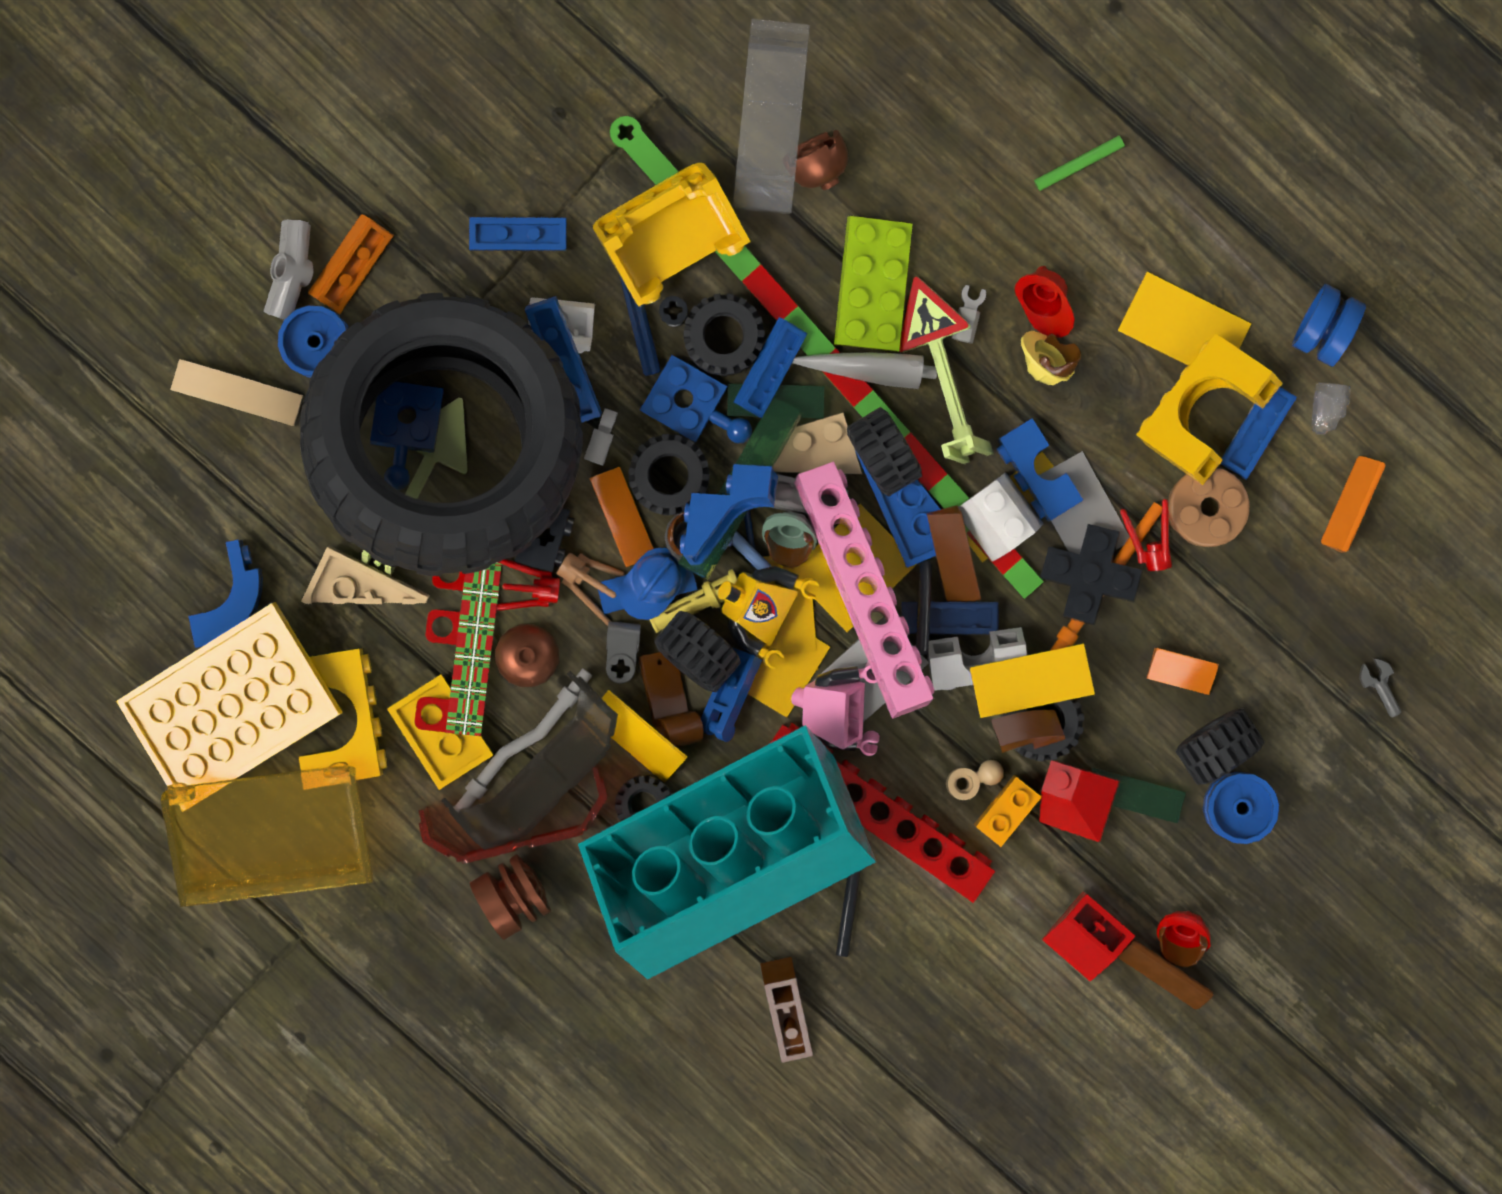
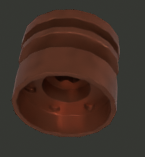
M518 854L509 859L515 871L514 873L504 863L498 865L502 876L501 881L498 882L493 875L486 872L469 883L482 911L503 940L522 930L518 914L523 912L531 922L537 920L533 905L537 907L543 916L551 912L543 885L532 868L524 863Z

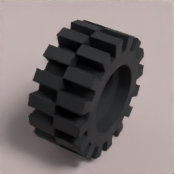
M650 775L635 776L626 781L616 796L615 810L619 821H623L635 814L631 803L636 794L648 792L655 797L656 802H659L672 795L667 785L660 779Z

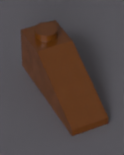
M792 957L760 963L781 1062L813 1056Z

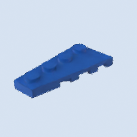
M856 452L906 567L909 568L936 556L926 513L941 510L918 480L891 496H886L880 491Z

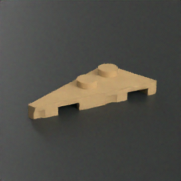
M329 545L301 602L305 604H312L313 602L333 604L427 603L430 595Z

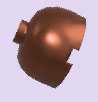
M833 130L832 137H829L827 132L821 133L795 147L797 152L795 156L790 158L787 153L782 159L785 168L795 182L803 187L816 188L821 186L822 190H827L839 183L838 176L844 172L848 163V150L840 132Z
M520 624L510 628L500 637L495 649V662L500 674L509 683L519 687H535L545 683L554 674L559 663V648L555 638L546 629L535 624Z

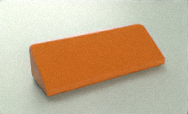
M361 214L308 293L340 315L394 235L367 216Z
M1359 456L1356 459L1321 539L1323 545L1341 553L1349 551L1384 471L1385 463Z
M620 467L591 477L590 481L627 568L635 565L640 557L654 548Z

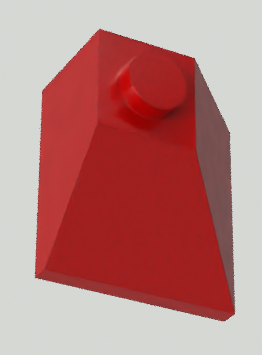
M1052 760L1041 790L1039 822L1101 842L1120 781L1061 761Z

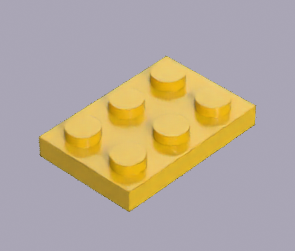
M443 674L387 708L439 790L494 755L482 735L472 736L420 730L415 726L416 704L421 697L450 699L451 687ZM435 704L426 705L421 711L422 720L430 725L438 723L442 717L440 707Z

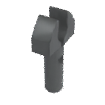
M1373 659L1380 671L1378 681L1370 676L1367 666L1362 664L1359 680L1363 688L1368 686L1376 688L1389 716H1398L1401 713V709L1387 684L1389 676L1394 674L1391 666L1382 660Z

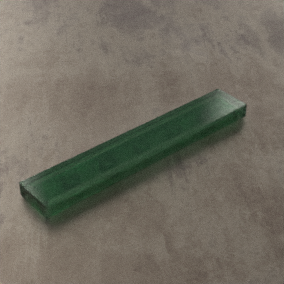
M773 397L735 464L772 466L773 468L803 416L802 411ZM727 479L718 495H730L726 491ZM747 511L740 514L733 521L704 563L690 565L682 555L678 562L679 565L708 580Z

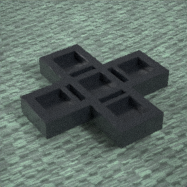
M1088 524L1080 554L1048 547L1040 578L1071 587L1063 614L1064 618L1095 626L1103 595L1135 603L1143 571L1112 563L1120 536L1119 531Z

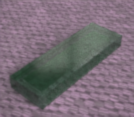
M728 384L727 416L757 417L733 403L743 384ZM780 385L763 417L824 419L825 386Z
M1091 768V772L1120 781L1112 806L1178 823L1186 792L1102 769Z

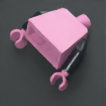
M869 662L862 669H858L857 666H851L822 673L817 676L815 681L807 684L805 688H796L792 694V704L803 708L802 725H806L829 749L855 751L856 748H860L861 752L867 756H872L877 752L878 746L868 743H878L879 734L875 731H867L863 734L865 683L860 682V679L865 678L869 683H877L874 674L869 672V669H871Z

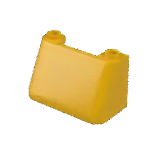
M695 163L605 214L593 225L594 232L638 307L658 300L661 296L660 292L663 290L662 281L717 250L720 254L732 256L742 251L744 245L751 242L718 180L704 163Z

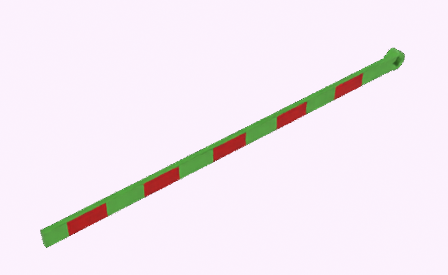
M623 116L613 122L610 136L614 145L618 148H623L655 185L678 173L677 169L644 134L636 119ZM622 125L625 127L631 125L634 128L632 131L634 138L630 141L627 138L620 140L618 138L620 134L618 128ZM745 246L742 251L732 256L720 254L717 250L715 251L776 321L779 317L808 333L800 347L807 356L839 353ZM821 371L861 417L866 416L879 407L889 413L921 467L922 477L918 481L943 509L956 505L959 507L969 499L865 381ZM965 525L967 536L991 561L989 556L986 554L981 545L978 543V541L975 539V537L972 535L970 530ZM1015 549L993 562L991 561L1024 599L1043 583L1042 579Z

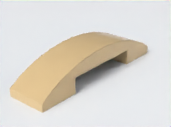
M179 359L170 389L291 426H295L303 395Z

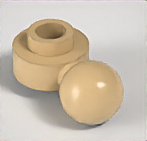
M987 760L980 765L979 770L976 772L968 768L954 769L947 777L946 788L949 794L956 799H971L977 794L981 783L986 785L998 784L1004 776L1003 767L995 760ZM964 777L967 780V786L965 789L960 790L957 787V780Z

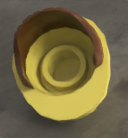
M1035 331L1026 332L1021 338V346L1025 354L1028 372L1036 381L1047 385H1054L1061 381H1068L1075 373L1074 370L1081 359V350L1075 343L1063 344L1057 340L1054 334L1046 336Z

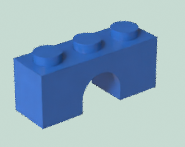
M1033 418L997 440L1000 446L996 449L1006 465L1011 462L1017 471V474L1013 475L1014 479L1023 492L1027 489L1034 498V501L1030 504L1040 519L1045 517L1049 522L1083 501L1067 473L1055 480H1045L1037 475L1034 469V459L1049 444Z

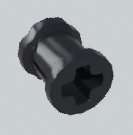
M670 296L661 302L659 314L661 320L668 326L677 327L681 326L688 317V308L683 299L677 296ZM676 303L678 309H683V313H679L676 320H671L670 315L664 314L665 310L670 309V304Z

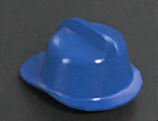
M655 548L647 551L633 566L620 586L619 598L622 607L629 615L637 619L649 620L659 616L682 589L686 581V567L676 560L667 548Z

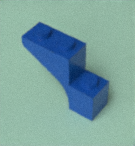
M734 464L732 475H728L726 482V491L730 495L691 493L690 503L686 504L684 510L687 530L686 534H682L680 540V552L690 565H700L705 562L733 521L740 514L753 508L774 507L778 476L772 466Z

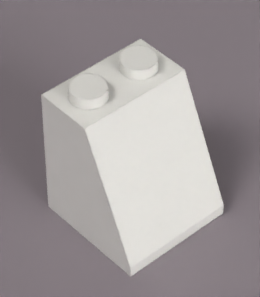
M1006 472L959 506L964 524L992 562L1013 550L1043 525V522Z

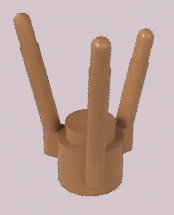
M569 553L557 571V575L564 578L561 583L570 588L608 626V622L612 621L575 582L581 585L583 581H586L611 598H615L616 593L588 575L590 568L587 566L619 577L625 576V573L614 567L591 560L581 553L578 557Z

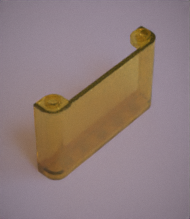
M336 762L326 768L187 785L182 782L169 785L167 787L168 790L162 793L160 801L180 907L373 883V871L356 769L353 766H349L346 762Z

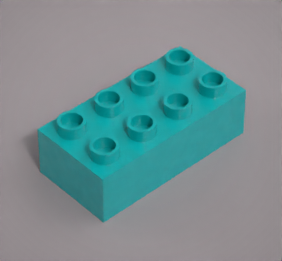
M806 725L578 844L615 952L647 980L876 862L835 757Z

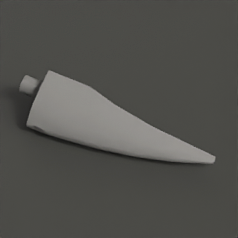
M872 352L833 353L795 357L792 362L815 370L892 387L919 389L922 378L936 379L937 377L936 367L924 365L923 355Z

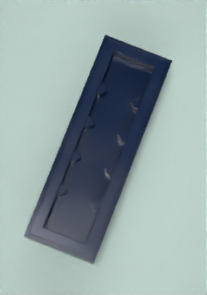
M918 602L901 603V616L907 622L909 634H916ZM931 602L929 634H990L989 632L998 631V602Z

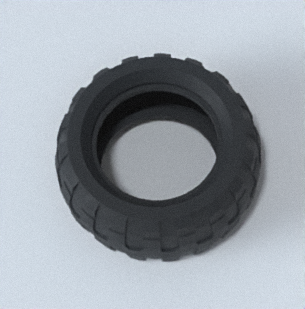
M443 293L420 294L418 299H411L401 303L396 300L374 310L372 315L362 322L353 324L337 338L332 349L315 368L309 382V388L300 416V451L309 487L315 501L331 520L333 527L348 542L365 550L371 555V558L395 568L399 566L417 571V574L427 576H441L443 573L462 572L463 574L479 572L489 568L490 565L512 558L528 548L545 529L551 526L560 514L577 477L583 446L579 398L574 385L570 382L564 371L563 363L557 353L545 340H541L532 331L531 326L511 311L505 313L498 308L490 306L487 300L468 295L464 299L443 297ZM438 369L468 374L493 388L510 407L519 427L522 451L511 471L489 491L461 502H426L398 491L387 483L372 466L360 437L363 420L373 402L387 387L417 372Z

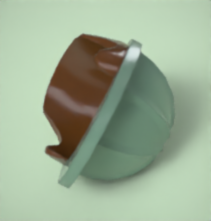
M790 510L773 514L767 517L763 524V540L767 544L771 559L779 565L785 567L800 566L807 561L812 550L816 547L817 537L810 521L802 513Z

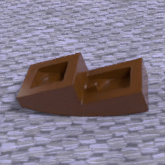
M1055 710L1027 711L991 720L1002 753L1031 743L1034 749L1065 740V735Z

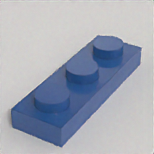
M469 217L470 251H566V218Z

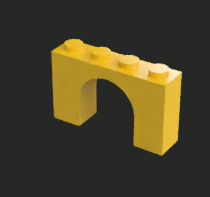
M1215 333L1211 340L1203 344L1199 355L1193 363L1182 371L1179 381L1172 390L1164 394L1160 405L1154 413L1143 421L1140 431L1136 435L1153 451L1198 483L1204 485L1222 462V459L1212 448L1190 433L1188 420L1194 403L1210 390L1229 388L1239 392L1263 409L1283 383L1271 370Z
M360 648L309 657L326 686L341 691L352 701L357 712V728L351 740L342 748L299 757L304 789L382 776L383 769L387 768V758L385 750H379L377 737L382 736V728L379 717L374 718L372 705H377L374 685H368L367 673H372L369 654L363 655V649Z

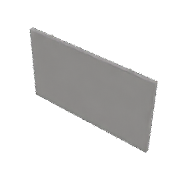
M1083 451L1039 475L1045 480H1055L1067 473L1083 498L1082 502L1051 520L1068 552L1080 554L1088 524L1119 531L1120 536L1116 550L1126 543L1130 536Z

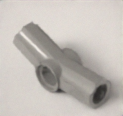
M301 220L282 221L279 253L273 258L270 268L273 283L263 311L268 315L286 319L295 310L301 288L306 287L312 279L313 264L308 259L311 225L308 224L309 222Z

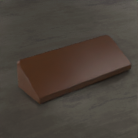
M958 505L926 513L946 601L980 600L981 596L964 520Z
M1135 939L1118 956L1120 960L1193 1009H1200L1214 995L1210 989Z

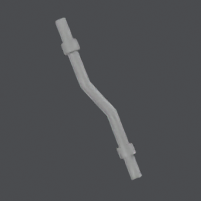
M582 668L568 687L564 686L556 696L558 698L557 702L539 725L500 748L476 779L472 778L465 787L466 793L452 811L462 818L475 800H480L488 790L486 786L507 759L543 739L566 709L573 707L579 699L577 695L593 675Z

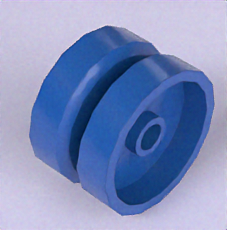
M1324 284L1307 310L1295 334L1292 347L1304 353H1309L1321 340L1317 350V360L1333 367L1354 338L1364 315L1366 304L1351 297L1345 300L1336 312L1341 300V291L1328 284Z
M305 306L294 310L284 319L278 332V348L281 357L292 370L311 378L318 363L325 358L334 346V342L349 326L338 314L322 306ZM312 337L320 338V344L316 348H312V344L309 343Z
M1233 771L1219 777L1210 784L1204 795L1203 812L1207 824L1217 835L1233 843L1249 844L1260 841L1272 831L1278 820L1279 803L1275 791L1267 781L1248 772ZM1240 802L1247 806L1244 813L1241 811L1240 813L1237 812L1236 807Z

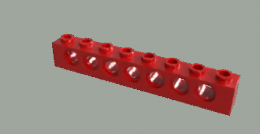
M793 723L789 727L782 724L769 744L799 729V727ZM826 747L833 754L834 751ZM846 759L841 764L836 761L846 786L856 783L862 788L861 797L856 801H852L862 827L974 903L995 873V870L990 867L993 861L979 851H976L974 855L963 848L966 842L950 832L947 837L937 830L940 824L927 815L923 814L920 819L910 811L913 806L898 795L895 800L885 795L884 792L887 788L872 777L868 782L859 777L857 774L860 769ZM881 801L888 805V814L883 819H875L871 816L870 809L875 802ZM903 820H910L915 825V831L909 837H901L897 833V826ZM930 838H936L941 842L940 852L933 856L927 855L923 850L924 843ZM958 856L966 858L968 863L967 869L960 874L953 873L950 869L952 859Z

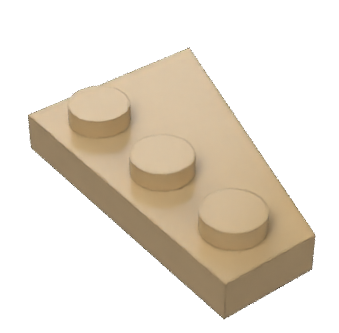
M844 413L751 441L758 466H772L775 472L804 473L834 462L837 470L841 469L844 474H862L854 446L847 435V423Z

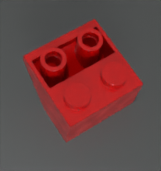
M1082 891L1044 935L1042 940L1091 982L1115 961L1134 939L1135 935L1087 893Z

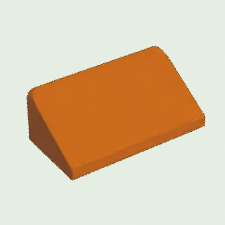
M1154 648L1146 679L1209 695L1219 664Z

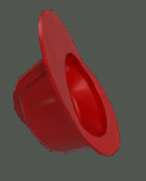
M1043 265L1038 267L1034 273L1021 277L1015 284V294L1032 326L1046 336L1054 334L1057 338H1061L1070 333L1074 327L1075 317L1067 299L1068 287L1062 276L1048 270Z

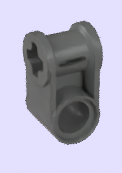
M608 622L606 671L609 678L615 683L624 684L634 677L636 658L639 652L641 624ZM619 660H624L625 666L630 667V672L624 673L623 678H617V673L612 671V666H617Z

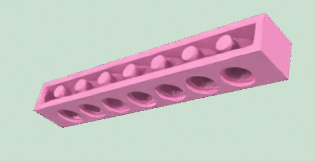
M831 462L798 474L794 482L892 719L928 706L933 700V684L928 676L924 677L922 673L920 653L917 647H912L909 642L907 622L903 616L899 617L896 611V596L893 589L886 587L882 576L885 574L883 565L878 557L874 558L870 546H872L870 534L866 528L862 529L857 518L860 516L859 508L853 498L849 499L845 489L848 486L843 471L841 469L837 470L835 463ZM826 494L833 496L836 499L837 505H825L821 496ZM834 525H845L849 530V535H838L834 530ZM846 554H857L861 559V564H850L846 559ZM862 582L870 584L874 594H863L859 590L858 584ZM880 612L883 614L886 624L878 625L874 623L871 619V613ZM887 641L895 643L898 647V654L891 655L884 650L883 643ZM896 672H906L911 678V683L907 685L901 684L896 678Z

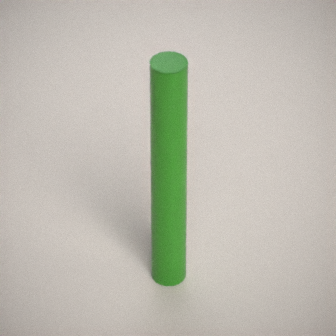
M1117 136L1035 179L1034 183L1037 189L1042 191L1125 147L1124 142L1120 136Z

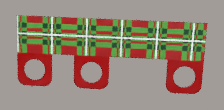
M496 562L490 565L489 568L474 573L463 574L460 572L458 579L452 583L442 581L439 576H432V583L435 587L463 591L460 612L435 609L428 613L425 632L426 639L433 643L456 645L450 699L421 697L416 704L414 720L415 726L418 729L481 736L502 564ZM438 617H447L453 624L452 632L446 637H439L432 630V624ZM428 704H435L442 711L440 721L433 725L425 723L421 717L422 709Z

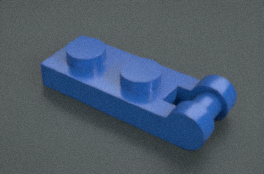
M736 648L733 649L740 658V665L716 693L712 692L701 717L704 733L707 735L715 734L717 739L724 742L730 741L735 734L734 724L762 662V659ZM720 712H721L722 715H721V717H720V720L718 721V717H719V714H720Z

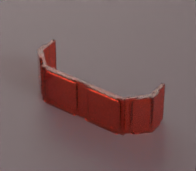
M599 765L592 768L599 797L583 824L464 852L434 833L427 806L419 810L421 820L419 828L422 841L449 858L453 856L456 858V862L461 861L462 864L511 853L517 851L522 846L528 845L531 848L584 835L585 831L589 828V820L591 819V823L594 821L609 796L605 776L602 777Z

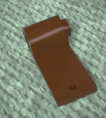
M661 652L638 657L653 728L676 748L702 741L704 733L703 724L695 711H688L680 670L667 660Z

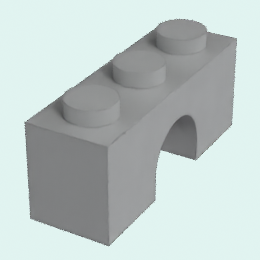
M1022 628L989 632L990 646L984 653L977 656L964 654L960 649L958 637L929 641V653L927 656L934 691L952 690L956 687L973 685L970 667L1027 656Z

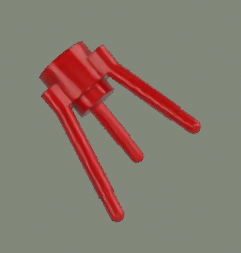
M1162 500L1161 541L1146 544L1147 550L1145 551L1126 510L1121 509L1120 514L1137 552L1138 563H1146L1147 571L1171 568L1168 500Z
M507 559L497 562L540 579H534L533 585L504 583L502 587L505 590L532 592V598L538 599L497 604L496 611L535 606L548 607L549 603L558 602L560 578H552V572L540 571Z

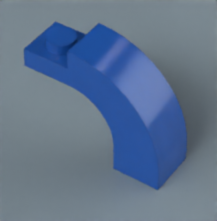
M243 540L226 542L233 575V586L228 599L213 611L188 616L195 648L205 646L255 614L263 589L262 569H248V564H252V556L249 545L244 546Z

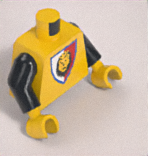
M772 566L755 570L753 574L743 572L739 574L735 584L729 581L722 583L718 590V597L725 601L722 613L729 618L727 626L734 641L755 657L760 655L767 667L777 669L770 665L768 658L771 654L776 653L780 658L784 659L783 654L775 649L768 650L764 646L765 644L771 646L798 594L794 588L801 589L802 595L812 600L816 598V595L807 593L805 587L808 584L820 587L818 581L811 577L801 580L799 575Z

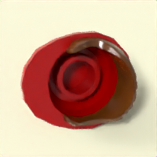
M1175 911L1162 918L1158 924L1157 937L1160 941L1162 956L1173 965L1180 967L1193 966L1199 962L1211 946L1209 929L1198 914L1190 911Z

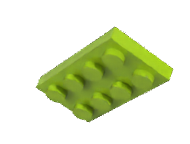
M856 216L847 217L834 345L899 352L913 224Z

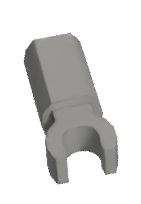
M965 285L961 293L964 306L959 307L958 314L970 324V328L952 335V339L973 344L981 313L977 311V308L984 302L986 290L982 289L979 298L972 300L968 297L969 286Z
M604 409L599 428L593 431L584 457L585 460L604 466L614 436L611 434L618 414L617 412Z

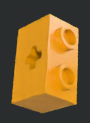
M1013 775L974 823V826L1002 847L1041 799V796Z

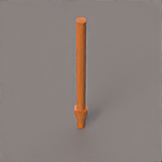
M1156 502L1151 505L1135 528L1140 543L1162 514V506ZM1130 537L1112 563L1125 566L1136 550ZM1071 620L1067 627L1063 626L1057 634L1058 640L1051 650L1073 646L1079 638L1078 632L1085 623Z

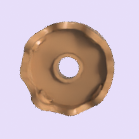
M1216 468L1204 485H1201L1185 474L1174 485L1169 494V523L1183 539L1192 545L1200 547L1224 545L1235 539L1247 523L1250 513L1247 491L1235 475L1221 468ZM1208 497L1216 500L1218 504L1217 513L1211 517L1204 515L1200 508L1202 501Z

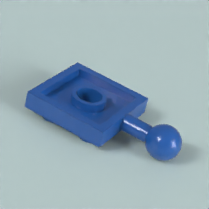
M671 355L640 409L641 412L695 443L709 421L727 430L728 438L737 444L747 442L752 435V427L747 420L743 418L732 420L716 410L728 387ZM681 390H688L693 395V402L687 408H680L675 403V396Z
M395 382L377 397L370 444L395 448L393 466L386 470L384 480L398 491L404 489L410 481L409 472L405 468L408 450L434 453L444 388ZM404 409H411L416 413V418L412 423L404 424L398 419L399 413Z

